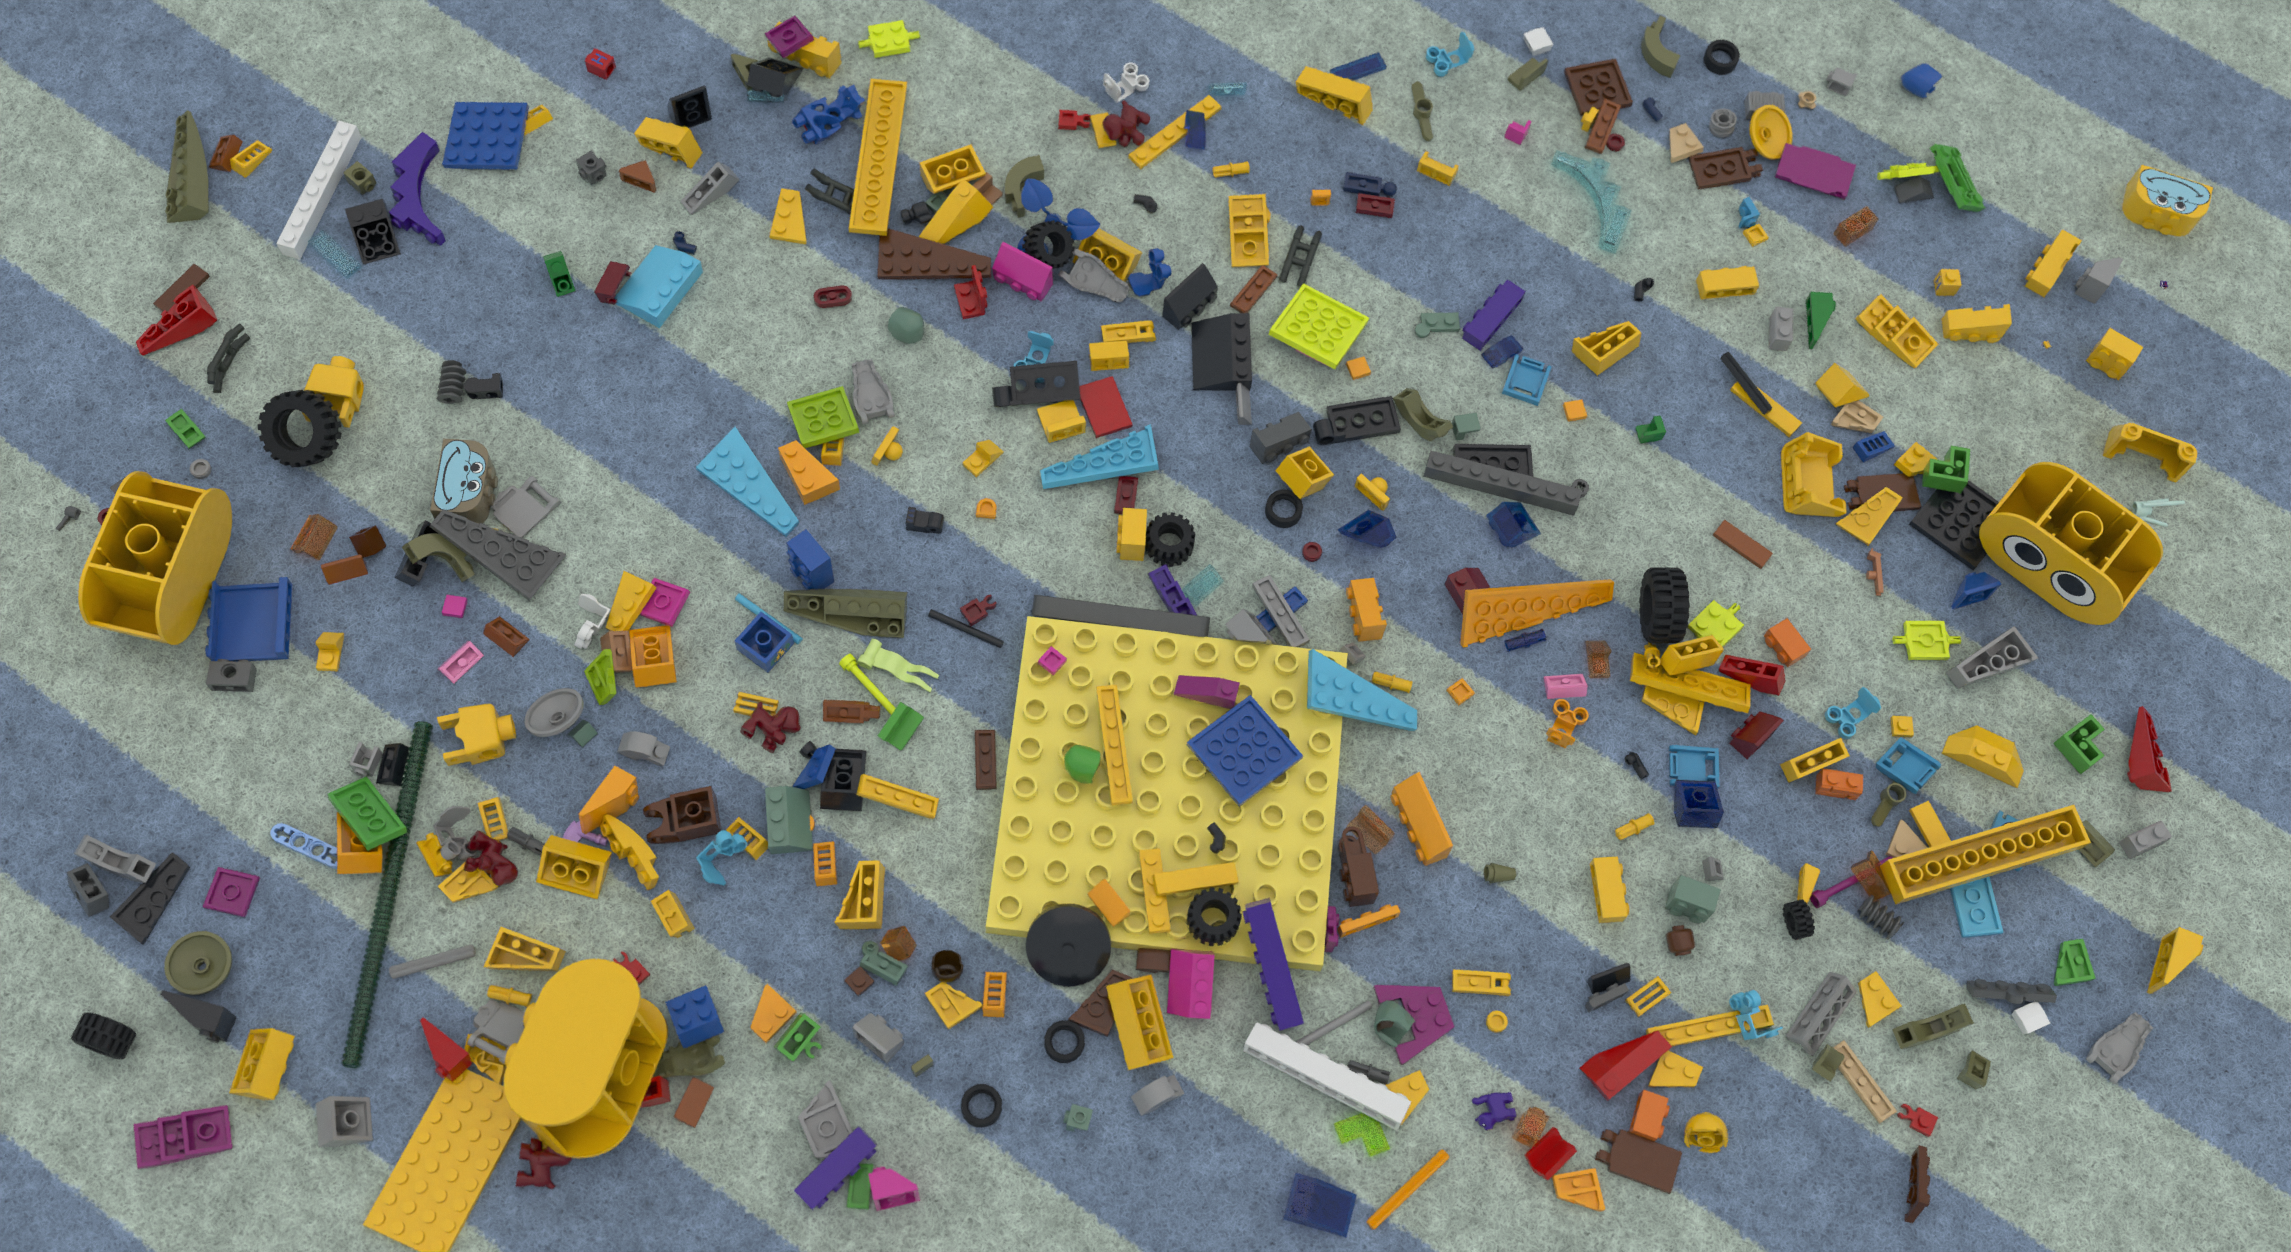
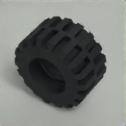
M1046 221L1038 223L1026 231L1027 236L1023 237L1025 244H1022V249H1025L1024 253L1051 266L1052 269L1060 268L1069 262L1068 259H1071L1073 256L1071 251H1074L1075 247L1072 246L1074 239L1070 237L1072 233L1071 231L1067 232L1068 227L1065 225L1061 226V222ZM1046 236L1053 244L1051 255L1046 252L1044 247Z
M1171 512V515L1162 513V517L1157 515L1154 521H1150L1146 529L1145 549L1146 552L1148 551V556L1150 558L1154 557L1153 561L1155 563L1161 561V566L1169 563V567H1173L1174 563L1179 566L1182 560L1186 562L1188 556L1192 554L1195 542L1194 527L1192 524L1189 525L1190 521L1187 518L1184 520L1181 514L1175 516L1173 512ZM1166 533H1172L1177 535L1181 542L1169 546L1162 543L1159 537Z
M1210 888L1208 892L1204 889L1200 895L1196 894L1193 901L1191 900L1187 913L1188 930L1190 933H1194L1193 938L1196 940L1198 938L1201 939L1200 943L1202 944L1208 942L1209 946H1214V943L1220 946L1223 945L1224 941L1226 943L1229 942L1231 937H1234L1237 933L1242 916L1240 914L1241 907L1237 905L1238 900L1235 897L1231 898L1232 894L1230 892L1223 893L1224 889L1219 888L1218 891H1215V888ZM1208 908H1217L1225 914L1226 922L1220 926H1211L1203 920L1201 914Z
M88 1012L82 1014L71 1039L76 1044L114 1059H125L137 1033L132 1028L118 1021Z

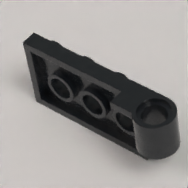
M1077 360L1011 366V386L992 387L994 407L1081 399ZM1058 376H1062L1065 379V384L1062 387H1056L1054 384V380ZM1038 378H1043L1046 381L1043 389H1038L1035 386V381ZM1018 380L1026 382L1025 390L1019 391L1016 388Z
M1392 396L1327 406L1328 419H1321L1313 424L1317 444L1319 445L1395 434L1401 431ZM1379 414L1382 416V420H1375L1372 415ZM1361 417L1364 422L1356 423L1354 418ZM1342 420L1345 422V425L1337 426L1335 421Z

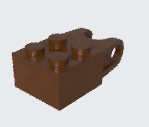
M711 786L671 794L670 797L651 803L643 808L645 817L663 819L659 828L646 835L647 841L652 844L683 842L715 835L722 831L717 798Z
M1350 826L1344 829L1342 838L1338 843L1342 869H1339V876L1341 882H1345L1346 888L1343 889L1345 902L1348 901L1349 907L1374 904L1379 894L1372 854L1371 852H1366L1361 830ZM1353 831L1358 835V839L1351 835L1346 836V834Z

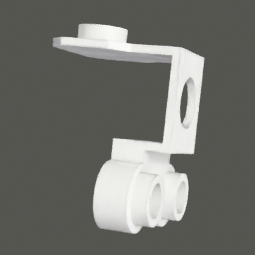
M1129 62L1123 67L1120 82L1116 83L1109 74L1105 73L1103 84L1106 88L1105 91L1118 103L1132 94L1135 89L1141 92L1147 90L1149 78L1146 75L1137 76V65ZM1120 87H1122L1125 90V93L1122 96Z
M581 594L578 605L589 612L603 617L599 625L587 620L581 627L574 646L580 649H587L592 640L591 637L593 635L597 636L609 615L610 609L601 605L594 596Z

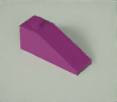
M1179 675L1174 695L1232 709L1235 705L1240 683L1218 677Z

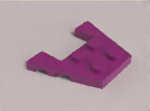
M1375 985L1373 987L1379 1005L1386 1000L1395 1001L1400 999L1403 1008L1415 1019L1411 1026L1415 1040L1399 1044L1395 1048L1400 1065H1404L1454 1028L1440 987Z

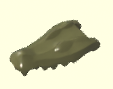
M719 1034L683 1049L681 1042H678L677 1047L670 1046L668 1051H663L653 1077L701 1076L719 1069L725 1064L724 1056H715L713 1049L720 1042Z

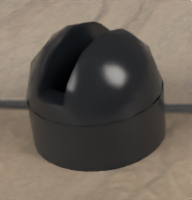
M809 741L801 748L799 753L803 757L811 759L817 747L812 741Z

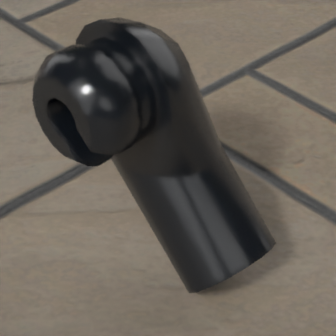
M1134 195L1133 203L1142 204L1149 213L1157 211L1158 205L1151 196Z
M1644 278L1635 284L1634 301H1643L1644 292L1651 289L1655 284L1652 278Z
M1630 752L1625 756L1626 764L1633 766L1641 780L1649 776L1637 753Z

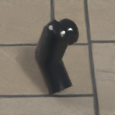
M1213 822L1207 827V830L1214 837L1210 850L1218 854L1225 848L1226 836L1218 825Z

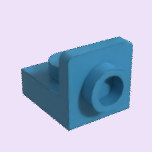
M1750 197L1743 199L1739 207V213L1743 218L1738 227L1740 229L1744 227L1750 228L1757 223L1760 216Z

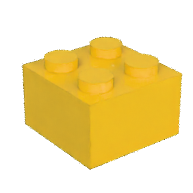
M2109 328L2095 345L2086 362L2090 363L2093 368L2107 373L2110 378L2120 380L2134 364L2143 347Z
M1310 446L1287 455L1275 470L1299 499L1322 490L1334 476L1333 472Z
M1123 508V515H1119L1116 553H1120V560L1144 561L1147 509Z

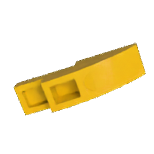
M609 814L604 815L600 830L602 835L606 836L610 842L613 853H616L619 859L627 857L629 865L634 867L638 874L639 882L644 884L647 891L655 888L659 876L653 867L656 856L651 848L629 826Z

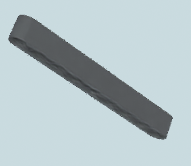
M1034 595L1032 615L1198 637H1208L1210 617L1043 595Z

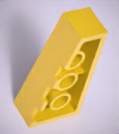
M822 36L819 38L813 37L814 40L786 57L790 61L794 60L800 63L805 69L810 68L814 70L820 77L825 76L829 79L841 65L839 42H827V38ZM767 40L770 50L777 53L776 49Z
M1305 66L1296 80L1297 93L1317 103L1322 101L1327 108L1333 111L1336 108L1344 113L1343 116L1349 119L1351 116L1358 119V123L1364 125L1373 111L1371 89L1366 84Z

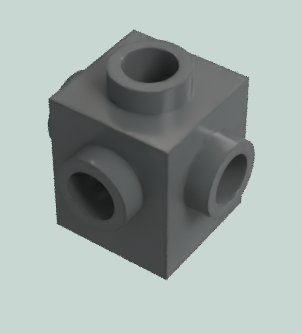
M592 150L576 159L579 175L591 185L600 182L607 176L605 170L607 166L601 157L598 158Z

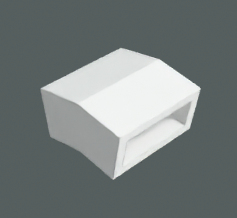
M1544 27L1524 33L1523 39L1533 56L1551 50L1553 43Z
M2038 1002L2027 1004L2014 1010L2012 1013L2023 1035L2050 1024Z

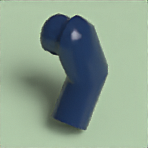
M1649 97L1643 101V108L1656 122L1663 117L1655 107V100Z
M675 232L673 242L676 248L681 252L695 255L697 246L688 244L683 232Z

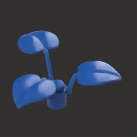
M1028 178L1021 194L1023 206L1030 212H1038L1042 209L1047 214L1045 222H1061L1062 225L1067 226V232L1071 231L1072 233L1071 239H1086L1093 235L1100 227V223L1093 215L1082 208L1070 211L1067 215V222H1064L1059 214L1050 213L1045 208L1053 202V194L1049 187L1036 179ZM1022 237L1017 249L1025 252V249H1022V244H1025ZM1044 243L1045 250L1048 253V247Z

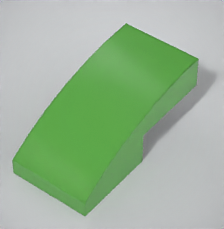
M182 409L165 420L189 449L206 438Z

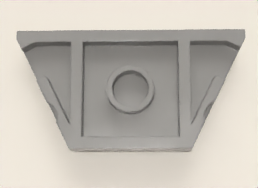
M830 1080L825 1083V1086L817 1096L812 1099L807 1108L798 1116L815 1158L825 1159L853 1132Z

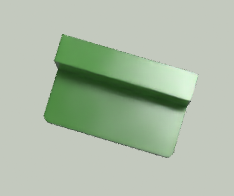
M900 702L878 734V737L889 742L897 749L903 750L923 721L924 716L905 703Z

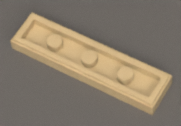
M1845 1040L1833 1047L1845 1056L1838 1069L1877 1122L1880 1124L1896 1113L1897 1110Z

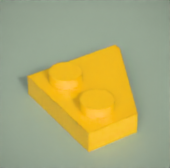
M1915 442L1894 463V466L1908 477L1923 474L1924 468L1930 459H1938Z
M1877 971L1858 983L1868 1028L1902 1007Z
M945 982L939 983L925 993L926 998L948 1030L983 1007L981 1002L969 998L966 994L953 989L952 986Z

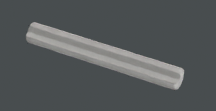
M470 944L390 966L389 973L395 979L474 957L476 951L474 946Z

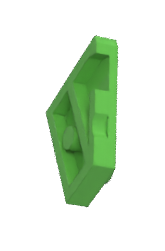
M2084 939L2062 942L2059 949L2054 986L2096 979Z

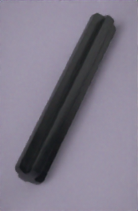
M1730 352L1724 353L1721 356L1722 362L1764 415L1772 410V406Z

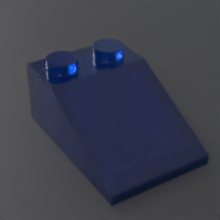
M1295 1173L1283 1220L1347 1237L1357 1194L1317 1178Z

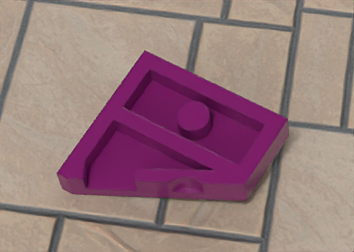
M1328 906L1324 952H1333L1334 947L1338 946L1337 926L1339 925V914H1336V907Z

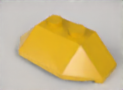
M1977 725L1948 736L1941 753L2015 788H2018L2024 772L2015 743Z

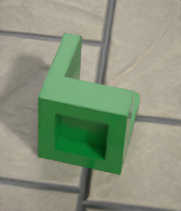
M1661 415L1654 416L1650 424L1639 425L1635 428L1640 444L1662 440L1666 434Z

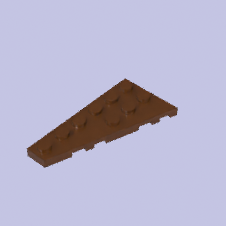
M889 228L887 236L880 235L878 279H971L972 265H976L977 271H981L982 278H991L992 260L990 257Z

